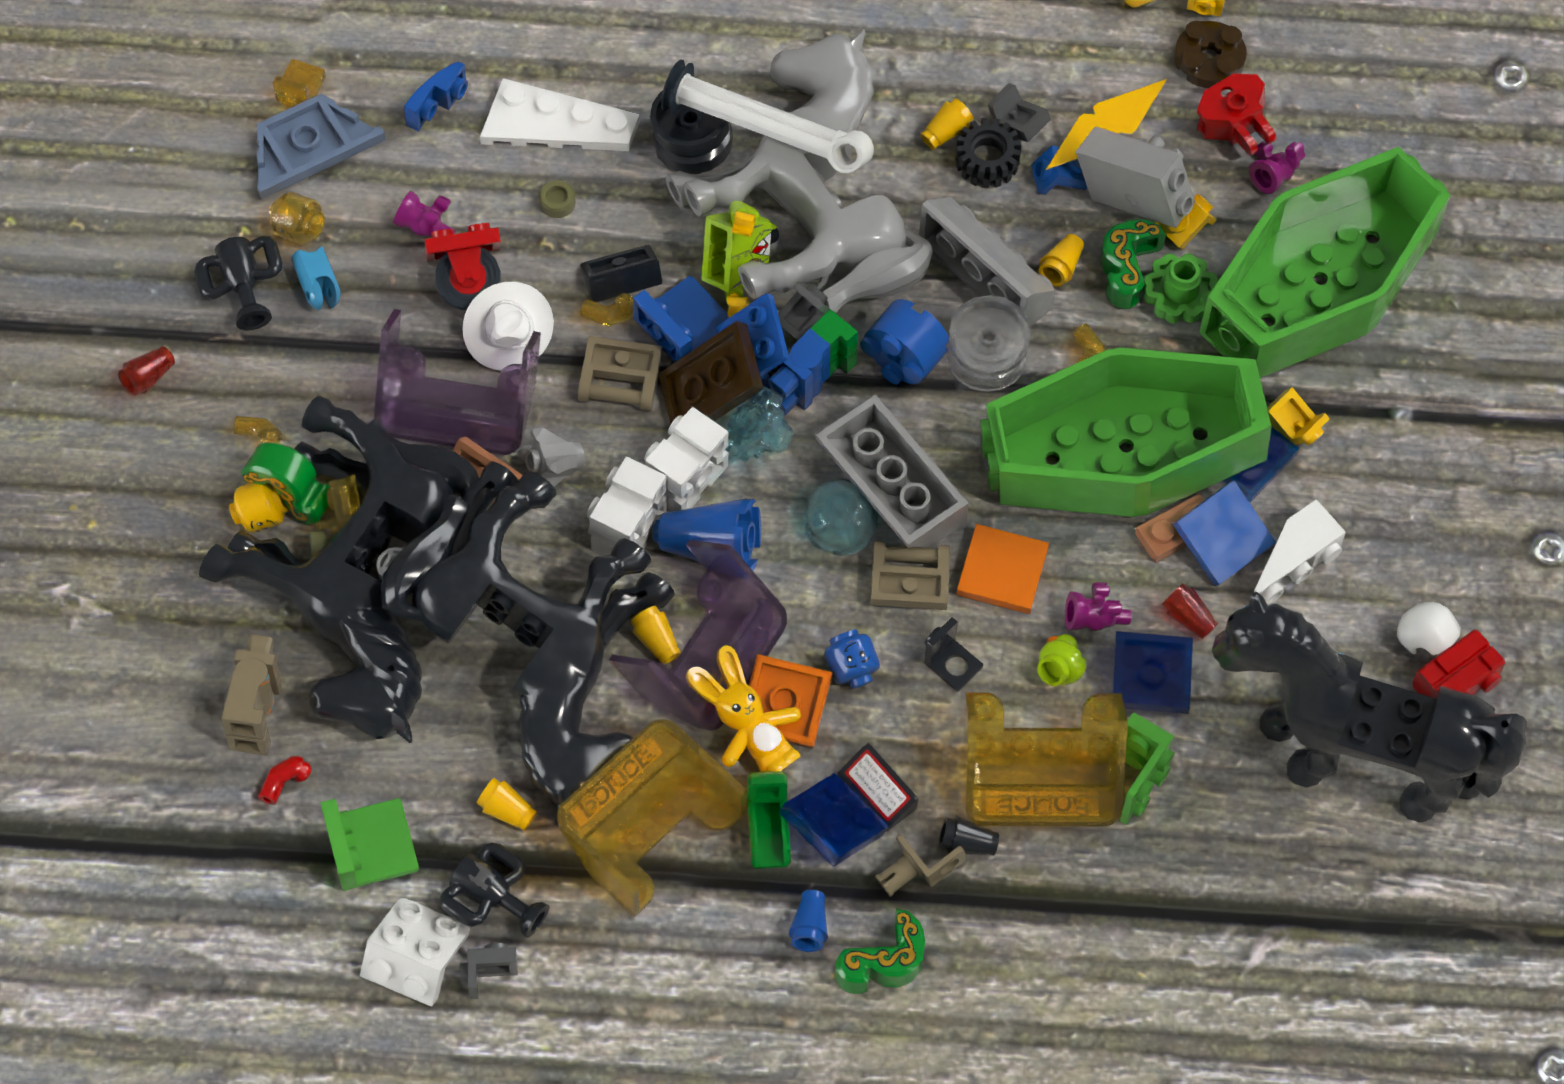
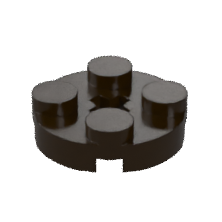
M1192 21L1188 23L1186 29L1178 37L1175 47L1174 61L1177 69L1181 68L1182 72L1187 75L1189 82L1203 88H1210L1233 73L1241 74L1247 56L1242 32L1236 26H1228L1217 21ZM1210 49L1219 55H1215L1214 59L1210 60L1207 59L1206 53L1202 51Z

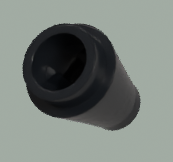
M957 815L954 819L945 817L939 838V848L947 849L948 854L961 846L965 854H988L994 856L999 843L998 832H994Z

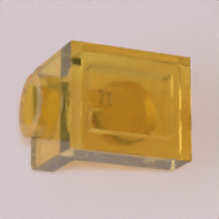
M291 59L283 77L276 76L273 81L276 100L280 101L284 106L291 108L317 96L326 78L325 69Z
M354 475L342 476L329 481L330 488L327 489V500L331 510H335L336 516L316 522L317 530L329 528L330 534H336L360 506Z

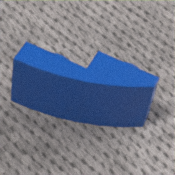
M458 61L447 66L429 78L416 90L404 105L407 127L419 132L425 121H430L434 117L438 106L449 110L456 99H462L468 87L465 65Z

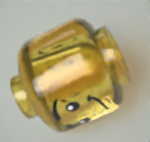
M287 192L281 195L271 205L269 210L272 231L280 238L298 244H306L317 238L324 229L325 216L321 205L310 197Z

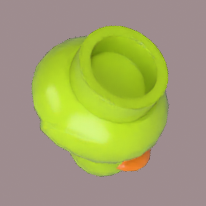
M1060 634L1049 637L1039 653L1037 672L1041 680L1050 686L1075 683L1081 679L1086 670V659L1081 656L1077 641L1071 635Z

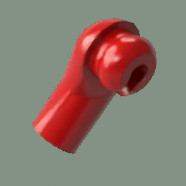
M291 756L273 766L269 770L258 798L267 804L275 805L287 781L292 778L298 782L307 780L312 771L310 763L303 761V757Z

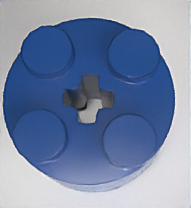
M904 299L894 300L869 328L860 342L861 349L882 367L881 373L884 378L896 385L900 381L909 384L921 383L950 348H946V344L950 340L941 323L926 310L920 314L911 309L915 303Z

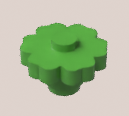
M1190 253L1184 254L1181 258L1174 254H1166L1162 259H1157L1153 262L1151 273L1145 276V285L1143 287L1145 292L1144 300L1150 305H1155V315L1169 323H1177L1181 318L1188 323H1195L1200 318H1203L1207 298L1217 284L1218 277L1212 272H1206L1207 262L1205 260L1196 258Z

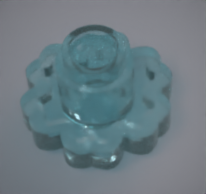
M763 386V390L737 406V412L730 416L727 424L728 427L726 428L728 431L726 451L743 462L748 461L750 457L757 459L765 451L768 453L783 452L789 445L793 435L792 428L783 419L784 411L780 409L783 398L776 392Z

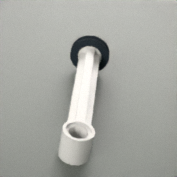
M682 59L675 63L665 82L661 97V108L663 111H667L670 108L671 114H676L683 105L827 158L832 167L841 173L854 172L867 164L873 156L874 146L872 140L862 131H836L694 78L693 63H688L685 66V62ZM846 144H850L855 148L857 153L856 160L847 156L845 152Z

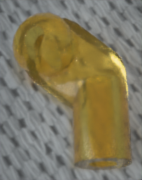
M625 293L620 294L616 298V303L608 306L586 299L581 307L580 316L608 327L631 319L634 315L633 296Z
M1087 323L1074 331L1073 335L1084 348L1083 357L1078 359L1077 363L1106 350L1104 344Z
M246 416L235 417L234 434L257 436L261 439V443H280V440H283L282 432L268 419Z

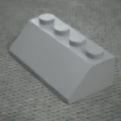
M952 197L930 199L922 204L919 236L931 244L932 254L1021 335L1053 308L1055 289L1049 279L1044 275H1038L1034 272L1020 253L1012 252L1006 247L999 235L993 229H986L978 222L973 212L967 206L959 205Z
M876 394L815 435L816 440L908 548L938 543L967 523L969 503Z

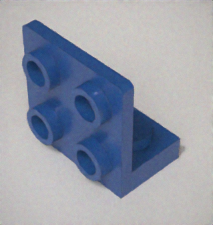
M688 276L659 298L653 299L645 289L633 297L634 320L659 346H662V350L674 363L717 334L715 327L728 319V313L692 276Z
M768 293L715 327L718 334L735 321L747 324L763 385V390L751 398L761 401L772 394L769 386L768 372L786 361L789 357L774 296Z

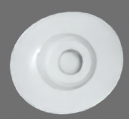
M502 282L492 285L480 292L467 308L463 320L465 345L472 357L487 368L510 371L525 367L535 361L547 348L553 333V313L546 298L530 285L520 282Z

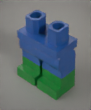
M829 309L793 345L790 354L788 353V359L777 366V372L769 379V386L774 391L769 396V403L785 416L797 404L806 410L812 404L813 398L821 392L823 383L838 368L848 373L857 365L858 331Z

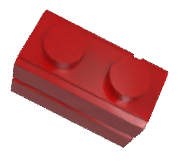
M1474 629L1419 669L1412 682L1413 688L1419 694L1432 698L1436 697L1441 685L1474 695L1481 689L1484 693H1487L1502 680L1500 674L1505 665V659L1493 646L1489 645L1487 639L1478 630Z

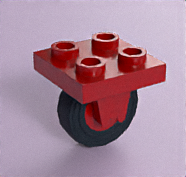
M479 223L468 226L467 232L453 234V229H442L431 232V238L425 239L427 262L439 260L435 271L436 287L440 296L449 305L460 310H467L472 300L480 292L492 285L501 283V270L497 260L490 253L500 249L501 240L498 227L490 228L489 223Z

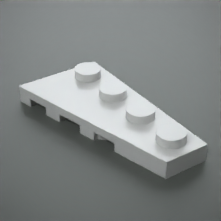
M503 78L481 132L480 143L494 145V141L511 142V146H527V143L548 144V148H563V145H581L582 149L629 151L640 122L639 114Z

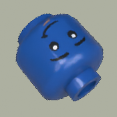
M857 629L829 639L830 646L825 649L824 656L832 672V677L837 684L849 683L851 689H856L873 682L871 674L880 668V661L869 635L859 634Z

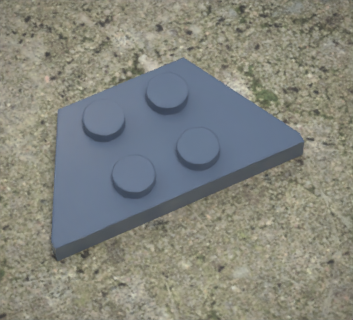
M322 93L258 123L257 189L261 200L385 141L383 129L377 125L375 128L359 120L358 114L348 108L339 107L334 100Z

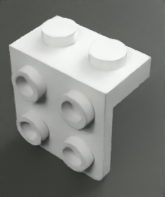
M401 898L397 900L367 940L360 976L432 1007L439 997L445 968L467 939L470 927L463 925L453 917L434 911L415 901Z

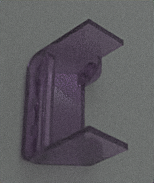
M394 309L381 329L374 419L377 418L389 434L395 438L455 447L458 439L466 436L489 453L501 455L514 453L520 447L524 438L533 399L541 332L533 331L523 351L522 364L506 366L498 377L497 388L425 377L426 360L423 354L414 347L398 345L401 310Z
M689 540L686 547L706 568V572L700 579L697 587V598L701 606L707 611V615L681 652V655H679L670 670L659 662L612 654L609 661L644 699L696 728L714 731L719 729L724 723L719 718L715 705L689 686L686 680L687 670L692 667H700L706 670L726 690L728 687L719 670L716 656L719 648L728 645L737 653L746 684L749 685L757 654L769 655L786 628L787 613L784 606L731 545Z

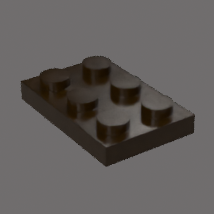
M735 321L658 374L670 423L679 415L684 417L692 407L715 422L763 390L747 324Z

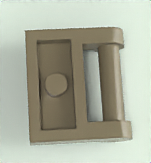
M589 336L578 388V401L590 402V399L639 405L641 410L652 411L662 357V346ZM599 377L642 383L643 390L593 384V378Z
M874 541L870 605L947 610L950 545H938V548H908L906 546L885 545V541ZM884 561L935 563L937 568L884 565Z

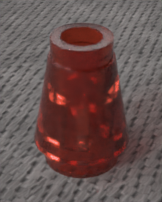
M161 346L158 349L125 362L123 369L118 372L119 380L123 387L133 396H137L139 393L146 394L170 367L175 365L174 356L166 347Z
M1184 583L1162 603L1168 610L1166 613L1168 616L1195 635H1198L1202 640L1219 624L1193 587L1189 589Z

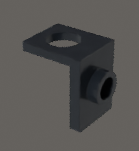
M951 617L942 627L935 628L925 641L924 664L959 692L983 668V663L956 641L958 621ZM953 657L963 658L968 664V670L963 675H952L946 669V662Z

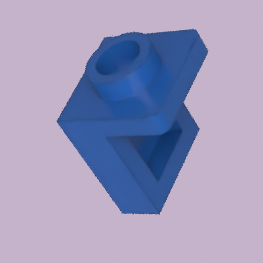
M1050 146L1032 163L1037 192L1046 195L1056 185L1086 190L1088 187L1078 159L1046 170L1060 148Z

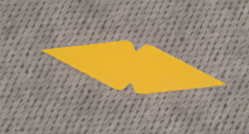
M1167 79L1099 102L1093 106L1095 115L1083 113L1079 116L1046 170L1078 159L1076 150L1095 126L1118 134H1132L1135 132Z

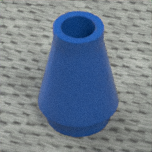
M806 890L802 893L801 902L788 933L792 939V946L800 951H819L822 949L823 943L828 940L825 895L818 890Z

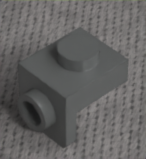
M1008 83L988 103L992 119H1000L999 126L1003 127L1005 122L1010 124V132L1016 130L1019 134L1018 139L1029 142L1051 120L1047 109L1021 100L1016 85Z
M797 282L793 286L797 292L778 313L781 326L797 341L830 309L824 304L828 297L812 283L806 288Z
M490 943L485 945L484 948L467 949L468 963H460L461 987H468L470 999H479L478 977L518 975L516 947H508L505 943Z

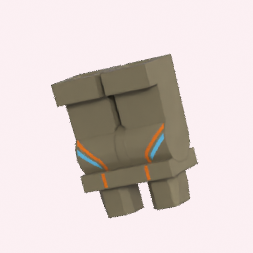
M249 635L246 650L236 649L234 657L235 668L221 718L229 750L268 756L271 739L266 716L272 712L274 708V695L280 694L282 685L277 666V656L272 653L274 642L271 637Z

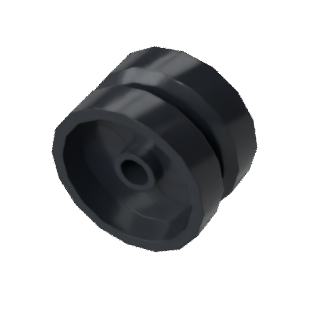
M662 90L652 103L650 113L654 146L658 158L668 168L688 174H700L711 171L723 163L732 148L733 133L730 122L683 105L676 114H671L670 108L667 111H663L661 108Z

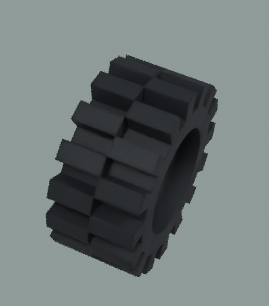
M981 118V125H978L976 120L970 122L969 129L965 126L961 130V136L958 135L955 161L957 170H962L961 177L964 180L971 176V184L977 186L978 181H982V188H989V183L994 182L996 188L1001 186L1002 179L1008 183L1012 178V174L1016 175L1018 165L1020 164L1022 144L1021 140H1018L1019 134L1017 131L1010 132L1011 125L1007 122L1001 127L999 126L1000 119L994 118L993 124H988V118ZM991 145L998 148L1002 152V156L997 160L986 161L977 157L974 151L979 146Z

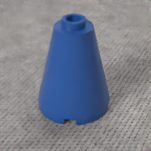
M745 498L666 512L662 514L660 520H656L654 523L653 539L655 543H659L662 551L741 575H750L753 573L758 559H751L753 548H760L762 525L759 507H752L756 502L755 499Z

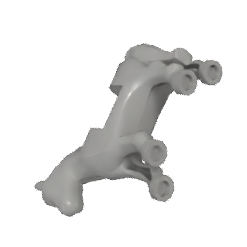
M862 29L851 38L835 33L806 47L781 51L775 55L770 68L772 81L781 88L800 91L812 96L802 107L790 112L791 114L836 131L850 132L858 129L874 93L872 84L874 78L873 69L868 65L867 59L862 52L865 29ZM763 135L752 157L729 170L702 176L678 171L665 177L667 188L675 203L680 208L690 205L694 213L699 217L716 207L729 208L733 201L739 200L743 202L745 197L754 188L764 189L790 213L811 237L812 243L793 258L766 264L752 260L738 268L741 282L749 296L754 300L772 290L785 293L792 289L797 282L803 283L820 278L816 287L828 297L824 304L837 313L843 305L852 300L882 298L905 292L916 285L926 274L933 253L932 246L927 240L905 229L902 216L888 197L883 195L870 196L843 208L838 196L834 192L830 193L824 185L826 180L839 172L832 167L827 158ZM846 144L845 152L850 158L853 151L852 145ZM782 327L785 339L789 333Z

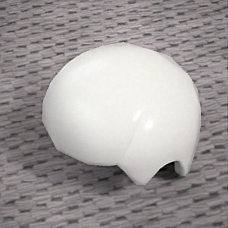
M1424 602L1415 605L1403 614L1398 624L1397 637L1400 643L1412 654L1417 653V648H1424L1430 654L1436 655L1454 644L1460 636L1461 628L1448 608L1439 603Z

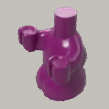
M1261 141L1257 144L1258 151L1255 154L1261 159L1250 164L1249 176L1259 191L1264 194H1272L1280 188L1282 182L1291 179L1295 170L1299 168L1300 161L1305 158L1304 145L1301 142H1292L1287 146L1285 152L1275 154L1271 153L1273 150L1272 143L1268 145L1266 142Z
M410 190L398 208L392 223L400 227H408L416 235L431 237V232L452 229L441 222V215L447 211L451 200L439 195L434 204L429 207L420 203L418 195Z
M1096 582L1092 584V599L1085 598L1079 592H1069L1065 604V625L1068 630L1090 628L1094 631L1109 628L1115 624L1129 625L1132 618L1131 610L1122 609V604L1118 600L1105 601V598L1109 596L1110 587L1107 583Z

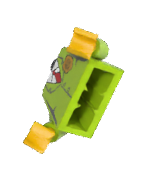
M739 200L733 201L730 204L729 212L706 216L702 281L725 291V299L729 305L728 318L749 305V298L744 297L743 294L744 286L739 277L738 268L752 260L765 264L769 263L770 244L777 242L779 238V231L775 224L770 222L769 219L759 216L757 209Z

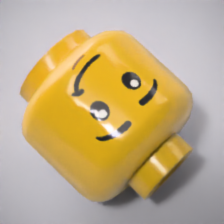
M248 483L238 487L234 492V502L229 504L230 513L235 524H242L251 533H257L281 524L285 513L289 511L276 489L270 483L265 485Z

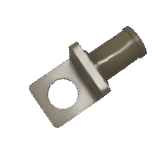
M900 834L896 839L903 850V857L882 873L877 874L875 878L891 897L894 892L917 875L920 878L923 876L931 887L963 864L967 857L963 848L959 846L928 869Z

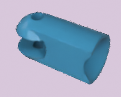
M320 247L314 252L297 250L292 255L291 261L308 303L314 309L320 310L323 305V296H325L328 306L334 308L339 303L341 290L324 248Z

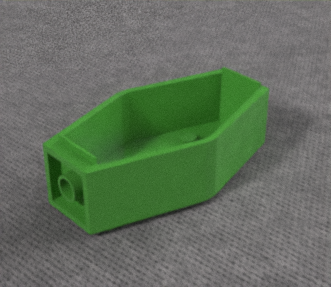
M1400 147L1393 148L1283 192L1272 201L1209 294L1199 333L1224 357L1255 359L1260 378L1367 335L1378 325L1437 235L1451 194L1447 192L1446 187L1441 181L1433 179L1421 168L1420 163L1415 157L1407 155ZM1372 235L1377 237L1379 241L1377 243H1369L1365 237ZM1321 276L1326 279L1327 283L1319 285L1314 282L1313 278ZM1270 318L1274 321V325L1268 326L1261 319Z
M1132 348L1105 350L987 403L986 419H980L982 433L980 441L983 458H987L988 462L987 477L990 492L997 491L1000 505L1129 517L1153 513L1266 461L1271 433V422L1255 359ZM1202 430L1206 432L1207 437L1204 440H1197L1194 438L1193 433ZM1127 442L1133 446V450L1127 453L1122 452L1119 446ZM1049 455H1056L1059 458V462L1055 465H1050L1045 461V458Z

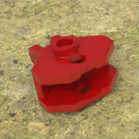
M1233 73L1203 92L1197 109V114L1200 116L1197 130L1205 139L1229 140L1232 145L1238 143L1250 156L1258 151L1257 143L1251 136L1254 132H1257L1266 144L1269 145L1277 139L1275 131L1263 117L1265 83L1257 74ZM1223 90H1231L1224 97L1221 95Z

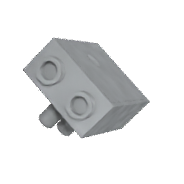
M1095 126L1076 150V155L1093 201L1175 228L1191 212L1195 203L1182 161L1183 153L1176 148L1171 150L1163 148L1165 143L1159 136H1153L1150 141L1145 138H1138L1137 140Z

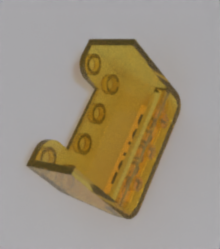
M965 692L963 747L965 809L968 818L981 826L1104 827L1117 822L1123 810L1128 723L1122 693H1098L1090 696L1082 707L1081 728H1004V707L1002 701L996 695L987 692Z
M659 719L646 726L561 804L557 813L558 827L590 876L635 917L651 902L654 896L652 879L636 863L690 813L710 830L724 831L729 829L746 814L747 789L676 723L667 719Z

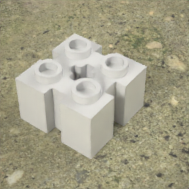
M694 407L684 417L682 415L676 417L668 429V434L671 436L667 440L663 439L661 443H653L644 457L646 466L667 475V490L664 495L667 496V509L671 512L692 508L700 499L701 492L707 486L710 487L728 467V452L725 450L728 446V431Z
M626 456L619 468L615 466L610 471L605 483V487L609 488L608 492L604 493L601 498L595 497L587 512V517L590 521L588 534L591 535V550L602 556L610 555L614 545L622 538L634 541L642 548H645L646 540L650 533H653L655 521L660 520L662 514L667 511V496L664 495L667 490V475Z

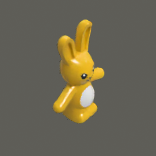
M722 646L717 651L716 656L719 670L728 687L726 690L706 670L700 667H692L687 670L686 680L689 686L715 705L717 714L725 725L738 730L722 755L721 760L724 766H734L746 747L755 759L760 772L781 771L801 757L800 753L785 740L784 735L776 727L797 722L801 717L800 710L796 707H789L763 713L761 698L753 688L746 684L738 655L731 646Z

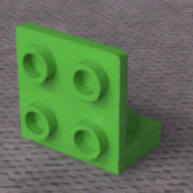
M1135 712L1132 713L1125 724L1118 752L1129 766L1142 770L1126 794L1120 822L1125 825L1128 824L1133 815L1140 818L1151 799L1149 794L1154 785L1157 787L1162 785L1171 769L1169 764L1175 755V752L1170 750L1174 736Z
M397 798L339 812L336 799L320 802L342 891L418 872L419 866L401 799Z

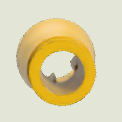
M954 98L951 102L945 101L924 131L920 133V137L930 149L935 150L938 146L961 134V130L965 126L969 129V123L974 120L973 115L959 99Z
M1067 234L1040 259L1039 274L1047 277L1055 287L1068 283L1072 279L1084 248L1082 239L1075 234Z
M651 606L643 610L630 621L634 628L632 633L662 665L670 663L681 655L664 611L660 612L657 606Z
M495 778L488 783L476 804L483 808L482 813L519 827L523 831L527 829L537 814V811L531 808V805L505 780L500 782Z

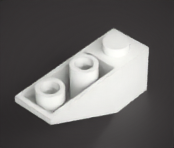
M1317 499L1287 519L1254 590V592H1258L1264 597L1267 605L1276 601L1283 594L1284 588L1292 582L1296 584L1303 582L1311 575L1316 565L1322 561L1325 564L1330 563L1342 552L1341 545L1346 532Z

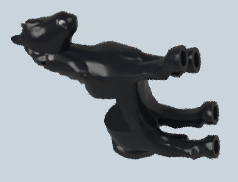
M318 395L306 408L301 427L312 433L329 432L344 438L361 452L366 463L344 457L336 449L329 448L319 451L303 441L296 445L294 449L304 454L312 462L316 471V479L330 480L343 485L361 501L360 506L334 537L304 565L294 557L286 544L280 539L259 540L241 530L233 537L228 548L219 544H215L210 548L200 566L199 577L214 583L233 578L249 579L271 586L294 600L307 622L325 641L342 649L356 665V668L345 674L320 679L310 688L309 704L313 713L323 720L353 725L376 739H385L397 733L407 742L411 743L412 732L408 719L412 715L416 703L421 698L422 687L420 682L422 669L407 634L401 627L400 619L387 613L382 608V583L369 575L371 562L377 553L381 555L387 549L391 535L409 543L427 531L439 520L447 496L456 495L464 500L466 490L479 479V476L472 464L456 452L431 445L407 444L398 441L389 434L377 418L366 423L358 418L353 411L335 407L329 399Z
M492 461L482 470L480 478L466 490L464 500L456 495L447 496L439 520L427 531L410 541L394 558L382 579V608L387 613L396 617L421 621L436 637L449 644L477 606L483 609V614L490 621L498 625L503 623L515 632V637L521 643L528 647L535 646L539 649L512 688L513 691L520 695L521 758L529 772L533 786L542 790L551 804L555 805L557 822L559 825L564 826L571 816L567 810L637 747L633 737L622 732L603 735L579 733L583 704L597 682L603 664L604 651L619 629L633 615L651 606L664 608L675 596V593L668 582L658 575L646 572L637 580L635 587L615 589L610 594L608 603L604 607L607 594L617 580L624 575L642 573L651 563V557L644 548L626 538L617 541L610 555L596 556L591 562L588 569L587 583L583 595L577 604L562 602L535 592L513 578L501 561V545L504 534L516 519L529 510L545 508L556 496V489L548 480L532 471L525 472L518 480L507 467ZM496 499V501H495V503L493 504V506L488 510V508L491 506V504L493 503V501ZM412 594V605L406 601L407 596Z
M1254 592L1251 595L1249 605L1229 616L1225 630L1215 637L1212 653L1225 671L1280 673L1284 689L1282 702L1270 704L1259 718L1260 730L1267 739L1277 742L1289 740L1295 735L1299 743L1305 746V748L1296 750L1286 763L1287 775L1296 785L1308 788L1318 785L1322 778L1334 775L1337 771L1340 755L1396 768L1422 777L1424 783L1420 781L1410 783L1399 798L1400 810L1407 819L1420 823L1430 820L1435 813H1445L1452 800L1456 798L1469 800L1477 797L1480 793L1487 798L1498 792L1502 784V778L1514 770L1520 763L1526 745L1525 728L1527 721L1523 716L1516 713L1495 714V708L1478 696L1442 685L1436 697L1432 698L1360 676L1363 661L1337 653L1322 638L1317 628L1305 620L1302 613L1277 603L1268 606L1264 597L1258 592Z

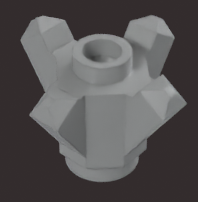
M538 424L531 430L530 437L534 438L533 445H524L518 451V457L522 462H526L528 471L541 475L553 487L567 476L573 475L575 471H581L584 467V450L579 441H571L567 438L562 439Z

